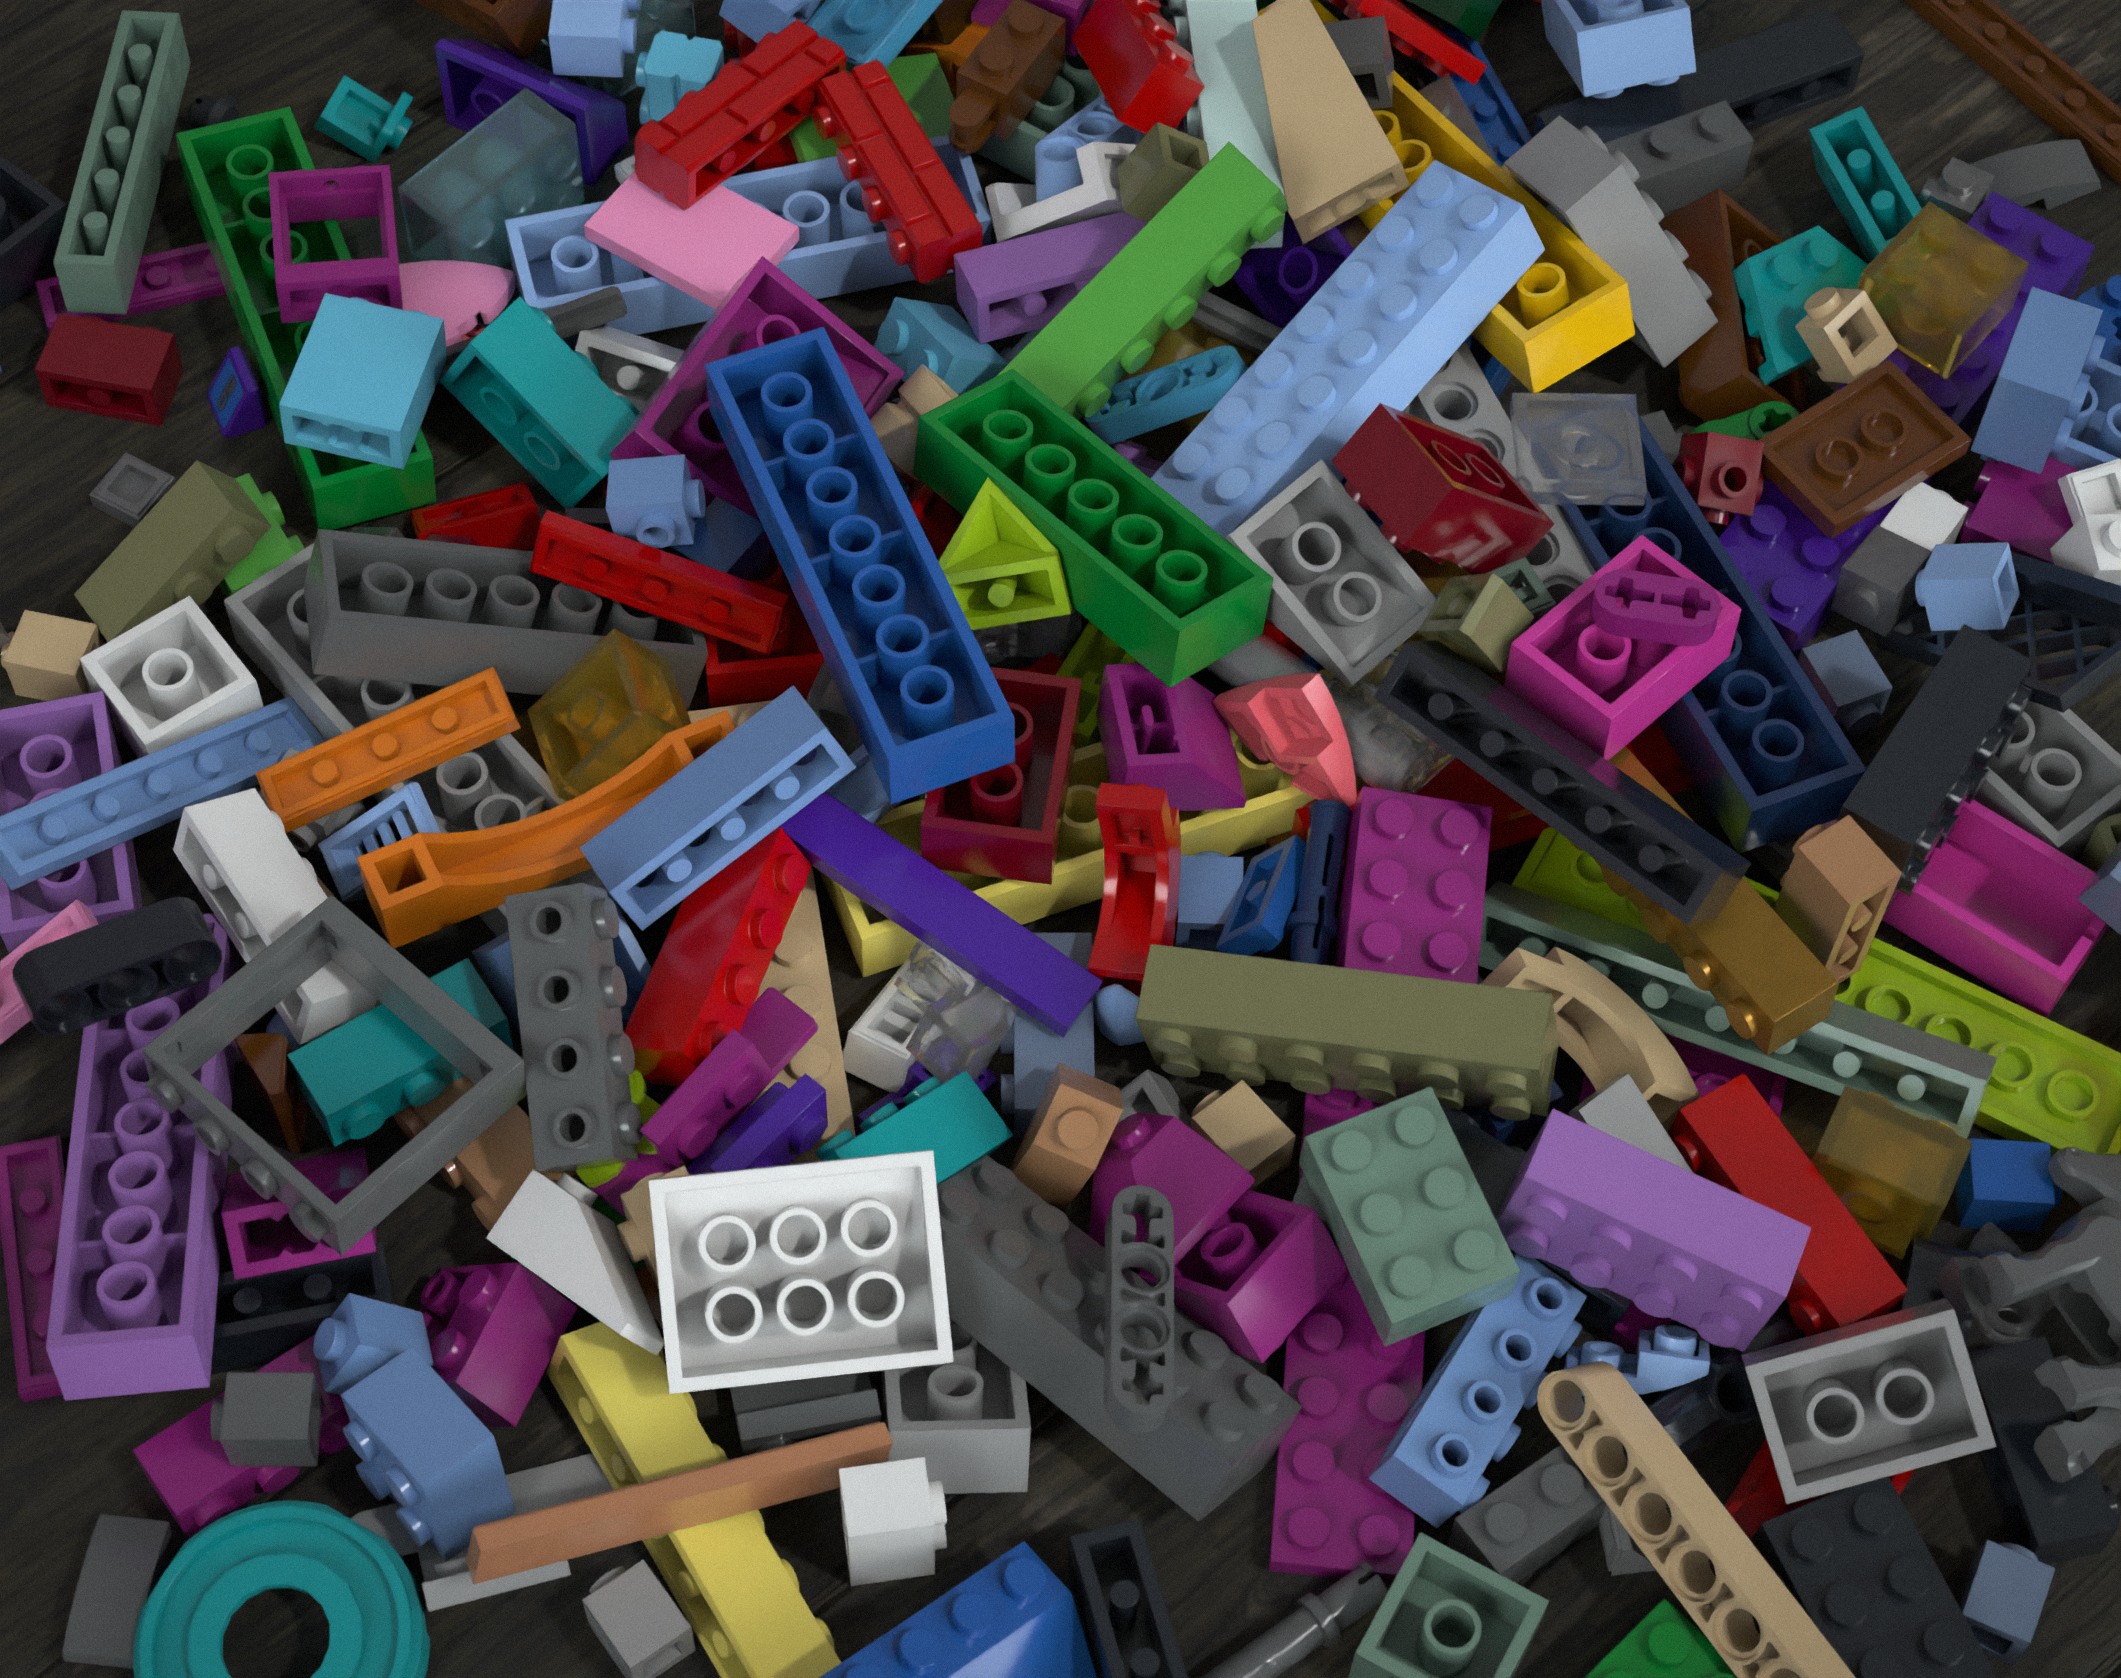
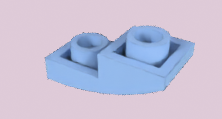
M1660 1325L1656 1327L1655 1331L1639 1330L1636 1355L1624 1353L1623 1348L1603 1341L1585 1342L1583 1347L1570 1346L1566 1353L1564 1369L1590 1362L1603 1361L1612 1364L1618 1369L1638 1395L1684 1385L1708 1375L1710 1365L1709 1342L1697 1337V1333L1689 1328L1677 1325Z

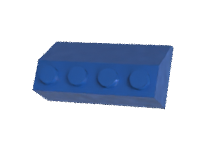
M1023 1541L820 1678H1097L1072 1593L1027 1543Z

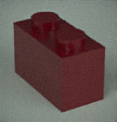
M58 313L35 371L47 406L162 426L184 369L176 340L172 333H166L148 326L138 328L110 323L93 316L77 317Z

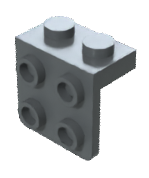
M869 1372L730 1387L742 1457L875 1422L881 1423L876 1389L872 1390Z

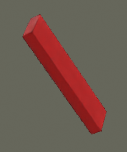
M549 510L546 511L540 522L529 569L531 572L770 655L775 644L789 596Z

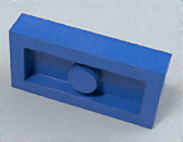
M1298 835L1288 838L1251 859L1216 945V948L1221 953L1250 956L1258 951L1266 953L1275 948L1287 933L1286 921L1293 903L1298 897L1302 873L1301 868L1306 843Z

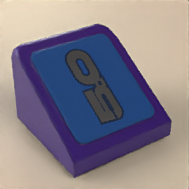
M239 346L230 348L208 391V401L221 433L225 438H232L266 427L265 422L268 421L260 388L244 350L240 349Z

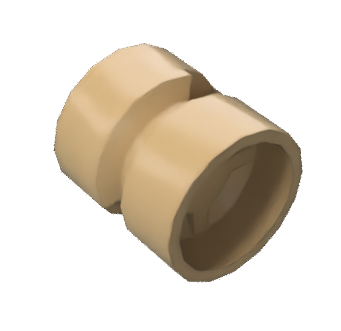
M923 364L898 389L901 401L898 404L886 402L870 419L871 425L886 455L918 482L921 480L913 474L918 418L959 396L940 377Z

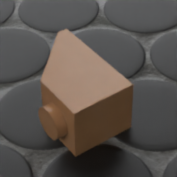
M1058 1062L1009 1168L1017 1179L1047 1203L1066 1210L1095 1171L1123 1111L1120 1088Z

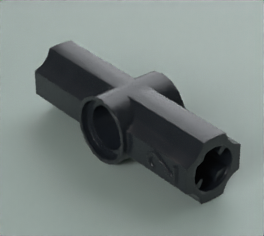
M1772 1316L1744 1352L1734 1347H1727L1710 1359L1708 1375L1687 1384L1667 1389L1646 1403V1406L1686 1456L1728 1425L1746 1423L1753 1420L1759 1413L1741 1355L1807 1336L1803 1330L1793 1325L1786 1316ZM1718 1386L1720 1390V1399H1718L1717 1395Z

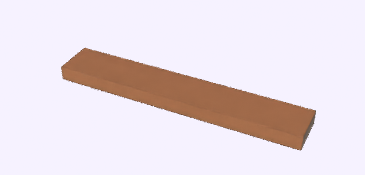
M875 1422L481 1524L472 1529L466 1564L474 1585L840 1488L839 1469L884 1463L887 1461L893 1442L885 1422Z

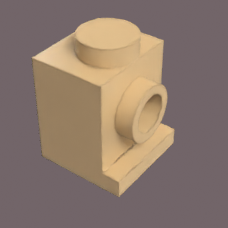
M1827 287L1814 293L1804 304L1807 315L1795 326L1821 367L1817 373L1821 380L1825 382L1849 384L1877 367L1898 347V344L1864 290Z

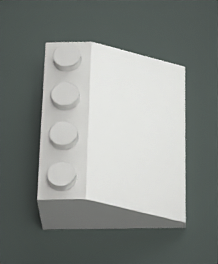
M932 1149L649 1179L669 1394L954 1362L934 1153Z

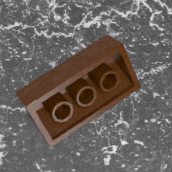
M1719 188L1662 219V230H1668L1688 253L1689 257L1682 262L1687 270L1692 269L1710 289L1712 296L1706 302L1719 321L1677 357L1681 384L1678 385V395L1683 407L1688 413L1694 416L1697 415L1705 422L1721 420L1770 401L1784 402L1793 406L1800 414L1808 410L1802 367L1767 385H1764L1760 379L1758 368L1766 362L1761 337L1749 336L1744 317L1746 307L1739 296L1733 271L1746 259L1784 242V240Z

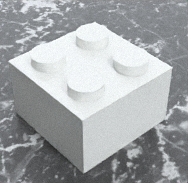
M190 595L79 658L91 693L104 691L117 731L138 759L264 707L256 679Z

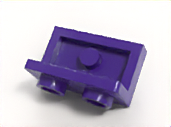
M806 1073L790 1089L781 1082L774 1083L713 1142L704 1154L697 1157L687 1167V1172L689 1175L790 1164L801 1153L810 1150L819 1141L828 1127L826 1089Z

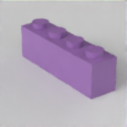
M1121 211L954 254L957 301L979 343L982 344L1045 327L1149 221H1141L1133 215Z

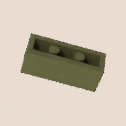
M196 460L76 591L74 596L109 642L189 595L197 606L205 602L211 596L216 586L240 560L251 553L255 544L272 526L235 478Z

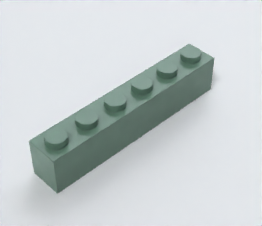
M125 10L121 12L53 262L68 312L127 315L191 64L179 13Z

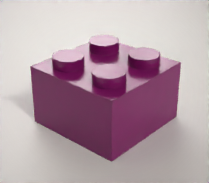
M1247 1189L1174 1266V1304L1207 1331L1222 1338L1227 1346L1239 1356L1263 1363L1272 1352L1282 1345L1287 1335L1313 1306L1325 1297L1330 1287L1347 1270V1266L1314 1208ZM1141 1270L1137 1274L1152 1287L1157 1285L1155 1277L1149 1271Z

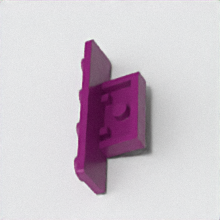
M767 988L752 1004L740 1033L733 1028L681 1086H677L663 1101L661 1108L640 1130L658 1154L638 1153V1161L627 1162L616 1177L605 1184L591 1188V1190L626 1219L621 1194L632 1190L641 1179L659 1172L669 1173L683 1166L687 1169L697 1157L704 1154L713 1142L739 1118L817 1032L818 1024L814 1018L775 988Z

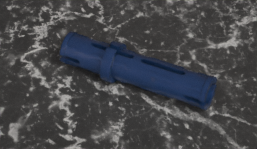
M1318 800L1310 805V820L1301 868L1302 873L1296 911L1289 914L1286 928L1287 933L1292 937L1288 961L1328 965L1330 945L1338 939L1340 922L1335 918V911L1343 868L1342 863L1348 822L1352 813L1350 807L1344 803L1334 800Z

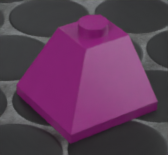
M1141 1112L1132 1114L1115 1126L1110 1137L1111 1141L1107 1144L1093 1172L1089 1236L1102 1247H1105V1226L1114 1197L1122 1189L1129 1186L1144 1185L1154 1188L1165 1195L1172 1206L1174 1214L1175 1266L1255 1180L1248 1170L1175 1116ZM1130 1214L1136 1220V1235L1133 1242H1143L1148 1226L1144 1225L1142 1215ZM1137 1266L1128 1267L1131 1269L1147 1271L1146 1269Z

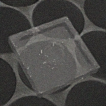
M1512 393L1509 407L1516 479L1537 504L1644 505L1647 486L1635 394Z

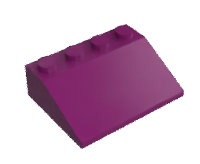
M762 256L733 285L609 453V456L614 460L685 454L692 480L701 479L703 483L705 509L718 496L760 521L711 415L704 364L824 326L869 420L879 411L905 372ZM769 540V549L774 551Z

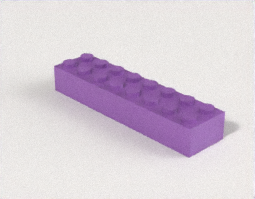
M214 913L203 914L222 951V962L218 970L210 978L199 984L83 1028L46 1350L65 1400L210 1387L223 1225L221 1212L225 1197L228 1153L225 1151L220 1156L212 1153L195 1134L192 1127L194 1122L179 1109L170 1113L156 1102L145 1085L150 1078L142 1049L243 967L239 951ZM235 1040L192 1074L198 1082L231 1111L237 1049Z

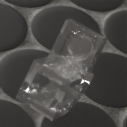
M921 940L916 942L894 983L924 1013L906 1049L932 1075L936 1076L942 1084L965 1070L973 1080L980 1076L988 1067L1016 1016V1005Z

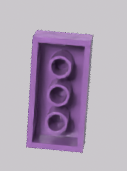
M104 691L0 710V816L122 766L118 731ZM133 838L14 890L9 888L0 875V934L8 953L10 954L76 899L91 908L98 923H104L143 908Z
M1552 1109L1520 1163L1496 1219L1507 1245L1517 1254L1532 1259H1544L1570 1271V1274L1577 1281L1586 1286L1607 1288L1633 1300L1640 1310L1649 1315L1660 1318L1669 1317L1697 1330L1699 1335L1711 1344L1720 1347H1734L1742 1352L1745 1351L1787 1297L1812 1228L1555 1109Z

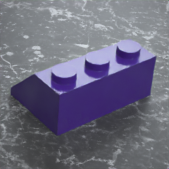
M440 39L435 45L447 123L592 187L597 184L629 142L625 103L617 100L611 94L593 90L568 79L565 75H553V70L542 68L519 58L509 50L498 49L479 40Z

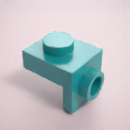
M344 75L314 127L372 163H375L386 145L397 150L413 121L404 116L414 97L403 91L394 106Z

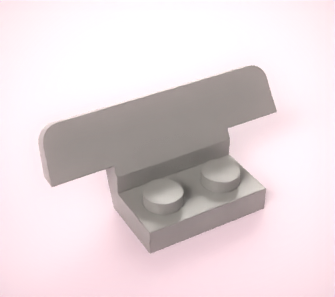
M593 1453L505 1475L516 1510L509 1517L613 1491ZM396 1503L362 1511L351 1518L353 1521L385 1538L399 1556L418 1552L425 1581L422 1583L428 1612L571 1575L568 1560L473 1585L466 1564L469 1546L447 1562L429 1541L422 1546H418L399 1522L396 1511L400 1508Z

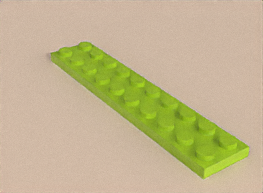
M1553 827L1543 829L1515 878L1513 886L1650 934L1643 922L1640 911L1626 896L1620 897L1610 889L1602 875L1601 867L1586 851L1577 850L1564 835ZM1743 876L1772 908L1777 902L1780 893ZM1875 937L1860 971L1838 984L1834 1000L1997 1057L1974 1121L1975 1124L2011 1141L2050 1143L2051 1158L2056 1152L2065 1147H2075L2100 1155L2118 1154L2119 1150H2121V1053Z

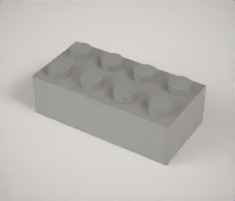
M1559 115L1504 162L1517 183L1627 282L1635 335L1629 339L1663 368L1719 322L1706 302L1712 296L1710 289L1692 269L1687 270L1682 263L1689 257L1685 248L1668 230L1663 231L1660 227L1659 222L1665 218L1663 212L1645 191H1638L1634 182L1640 178L1637 169L1621 151L1616 149L1612 154H1609L1605 144L1591 128L1585 125L1578 130Z

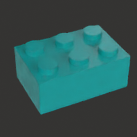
M520 296L467 345L440 379V382L564 508H573L608 474L609 461L614 460L609 456V453L640 413L631 401L623 396H617L599 378L596 366L587 356L581 352L573 351L556 334L553 322L542 310L529 306Z

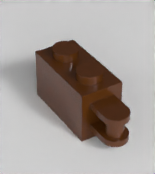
M1013 0L956 72V101L949 109V122L952 126L949 131V144L955 151L963 154L974 153L984 145L990 136L1004 142L1008 141L1064 68L1066 19L1024 0Z

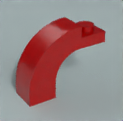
M1101 782L1095 804L1104 848V889L1100 919L1088 964V971L1103 981L1099 990L1106 986L1117 984L1140 998L1150 944L1173 946L1181 869L1179 810L1177 807H1169L1166 789L1151 788L1140 783L1121 785Z

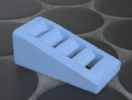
M410 782L318 844L343 902L368 901L357 857L364 855L363 847H366L368 853L379 849L380 846L376 839L378 834L384 846L397 842L390 826L393 821L402 839L414 835L404 813L407 809H409L418 832L441 833L419 782Z

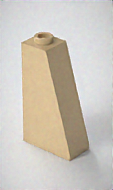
M1277 0L1270 4L1262 15L1252 20L1285 199L1289 207L1288 213L1302 242L1306 243L1410 185L1401 161L1311 1Z

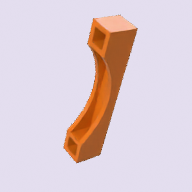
M722 711L665 734L645 754L615 776L586 793L550 810L515 822L481 830L453 833L419 832L357 857L367 899L389 945L397 948L506 903L505 896L537 891L591 869L592 866L580 847L734 731L736 726L728 711Z

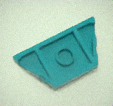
M1820 226L1807 230L1746 259L1733 271L1739 296L1746 307L1744 317L1749 336L1761 337L1766 362L1758 368L1764 385L1816 360L1795 327L1807 315L1804 304L1814 293L1827 287L1864 290L1885 325L1891 321L1909 298Z

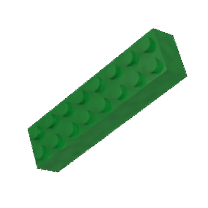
M290 106L176 133L185 187L283 441L284 436L279 403L313 324V321L282 323L276 288L268 173L316 170ZM336 220L290 223L293 264L352 260ZM421 427L404 469L284 442L317 530H335L437 502L433 457Z

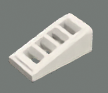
M909 962L904 963L849 1030L843 1051L845 1071L890 1093L892 1091L897 1093L905 1083L908 1068L921 1060L959 1001L963 988ZM904 992H906L924 1002L931 1004L932 1007L929 1008L917 1001H914L904 996L903 994Z

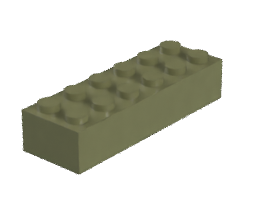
M1150 944L1135 1017L1155 1065H1160L1165 1072L1172 1075L1197 1077L1200 1075V1071L1226 1074V1077L1233 1082L1239 1083L1243 1080L1249 1086L1263 1085L1265 1079L1290 1082L1293 1088L1310 1094H1327L1331 1088L1357 1091V1095L1363 1099L1378 1103H1390L1396 1101L1397 1097H1406L1432 1087L1439 1103L1449 1109L1462 1110L1463 1105L1489 1108L1493 1115L1508 1120H1526L1530 1117V1114L1548 1115L1559 1045L1552 993Z

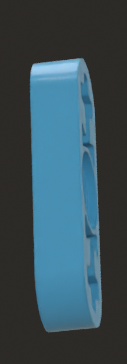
M1228 345L1219 346L1114 384L1110 388L1111 396L1107 403L1093 416L1088 418L1083 416L1094 434L1106 444L1117 443L1213 409L1248 370V367L1234 347Z

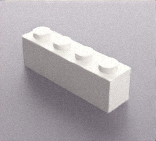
M255 788L184 808L173 851L246 964L328 898L317 882L313 866L306 858L300 857L286 836L281 818L275 811L268 809ZM330 960L274 1007L298 1044L301 1045L314 1041L375 1008L377 999L333 960Z

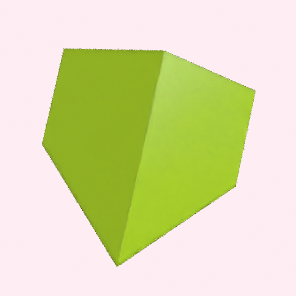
M987 477L938 561L971 630L1071 614L1072 608L1058 550Z

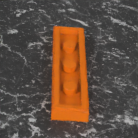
M490 667L262 769L255 774L269 810L275 811L283 822L285 833H288L521 727L494 667Z

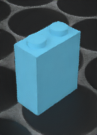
M325 293L279 403L284 442L404 469L447 359L444 319L429 316L420 311H406L370 303L361 298H347Z

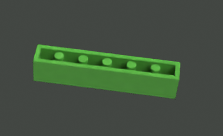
M1228 142L997 376L1014 369L1078 421L1083 416L1086 418L1093 416L1109 400L1111 396L1110 388L1126 372L1133 374L1141 369L1153 355L1155 350L1153 345L1170 328L1177 330L1186 324L1197 310V301L1213 285L1216 287L1223 285L1236 273L1241 265L1240 257L1256 241L1263 243L1279 230L1285 219L1284 213L1289 209L1281 189L1231 142Z

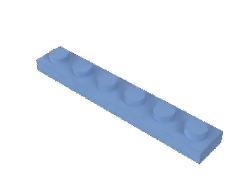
M289 696L0 816V875L11 890L19 888L181 818L185 807L235 794L259 784L255 773L280 762L289 748L303 752L325 742V740L294 699Z

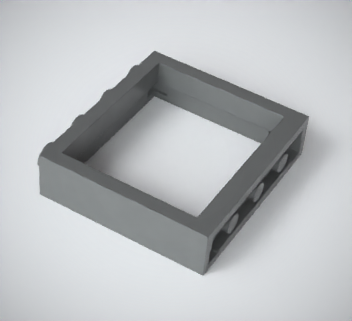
M332 895L142 1049L150 1078L145 1085L156 1102L170 1113L177 1109L182 1111L194 1122L192 1127L195 1134L212 1153L220 1156L226 1151L241 1165V1174L256 1193L265 1199L275 1195L290 1209L288 1212L290 1219L306 1238L314 1243H318L323 1239L341 1256L527 1095L524 1060ZM330 960H333L475 1084L337 1204H334L192 1076L195 1071Z

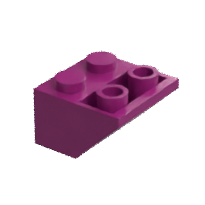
M1140 663L1105 665L1096 719L1110 783L1121 785L1140 783L1151 788L1166 789L1169 807H1177L1179 811L1244 808L1246 796L1229 727L1212 703L1217 696L1191 677L1169 688Z
M519 1262L442 1267L439 1273L434 1275L424 1287L420 1298L422 1305L418 1310L423 1314L433 1358L431 1368L485 1427H516L556 1349L560 1336L564 1334L577 1307Z

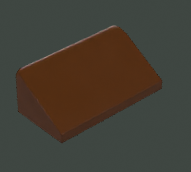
M284 1033L240 1034L234 1040L259 1102L291 1153H301L305 1143L307 1101L296 1084L287 1054L292 1052L288 1038H285Z

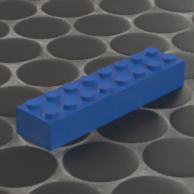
M824 326L704 364L711 415L890 803L894 804L1015 762V718Z

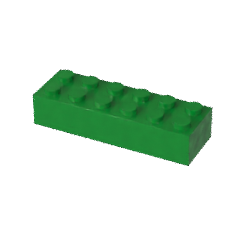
M1014 369L919 416L913 474L963 516L966 515L988 477L1058 550L1071 606L1169 688L1263 634L1273 577Z

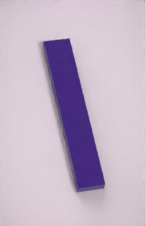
M826 791L779 826L782 827L813 867L1062 1038L1065 1037L1098 993L1103 981Z

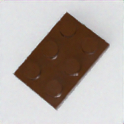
M1888 359L1759 439L1758 442L1764 443L1760 470L1831 540L1965 455L1972 439Z

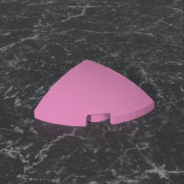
M422 261L399 264L403 310L420 311L429 316L444 319L446 347L463 341L461 336L471 331L477 325V314L479 312L484 324H490L506 307L517 284L514 271L481 263Z

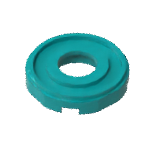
M289 1500L253 1505L232 1512L203 1528L185 1542L143 1604L133 1644L134 1678H232L223 1659V1635L231 1616L247 1599L267 1589L292 1588L311 1595L322 1605L330 1624L329 1648L321 1667L310 1678H425L430 1653V1636L426 1632L424 1608L419 1594V1587L408 1567L385 1538L325 1504Z

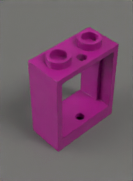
M390 165L268 173L275 278L281 322L314 321L325 293L347 298H361L370 303L403 310ZM330 180H331V181H336L335 183H332V184L325 183L326 181H330ZM379 217L383 258L293 264L290 223Z

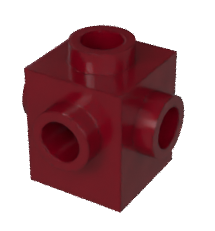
M1709 431L1681 436L1679 455L1674 460L1672 467L1710 526L1728 527L1729 518L1753 516L1754 506L1758 503L1763 490V476L1760 472L1764 448L1763 442Z

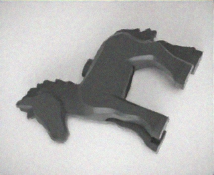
M2065 1147L2052 1156L2048 1162V1173L2053 1183L2061 1190L2070 1194L2083 1209L2066 1220L2039 1250L2023 1253L2019 1257L2000 1251L1988 1255L1983 1260L1977 1257H1952L1937 1275L1936 1284L1954 1308L1955 1313L1961 1316L1994 1306L1998 1310L2024 1299L2048 1294L2072 1332L2100 1364V1366L2085 1365L2064 1355L2049 1359L2034 1370L2041 1385L2049 1387L2057 1394L2066 1411L2072 1410L2076 1412L2089 1407L2088 1414L2083 1421L2063 1420L2051 1424L2035 1440V1453L2051 1480L2060 1483L2069 1481L2081 1474L2106 1449L2115 1448L2121 1444V1150H2119L2118 1154L2100 1155L2075 1147Z

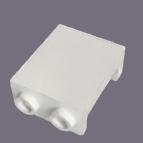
M1092 142L1077 148L1076 153L1084 184L1037 203L1036 185L994 183L987 186L985 191L997 243L1123 211L1117 168L1137 144Z

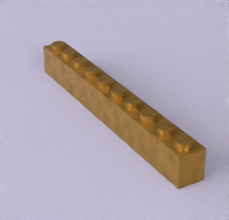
M1412 549L1409 553H1400L1433 595L1443 590L1450 577L1471 575L1457 563L1447 560L1443 565L1438 564L1423 552ZM1417 630L1403 643L1427 640ZM1506 667L1502 673H1485L1504 687ZM1626 746L1608 760L1611 764L1692 820ZM1569 840L1577 850L1583 851V849ZM1591 856L1601 867L1602 875L1610 889L1620 897L1626 896L1642 914L1643 922L1652 937L1659 943H1668L1683 960L1685 971L1694 985L1702 991L1709 990L1725 1008L1728 1021L1736 1033L1746 1040L1752 1039L1766 1056L1830 1016L1839 982L1744 877L1740 880L1717 918L1686 925Z

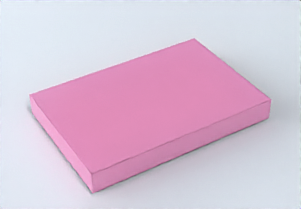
M635 170L584 224L585 239L714 309L719 306L733 285L762 256L774 266H777L800 240L799 226L722 185L717 186L684 211L667 200L662 191L657 193L639 181Z

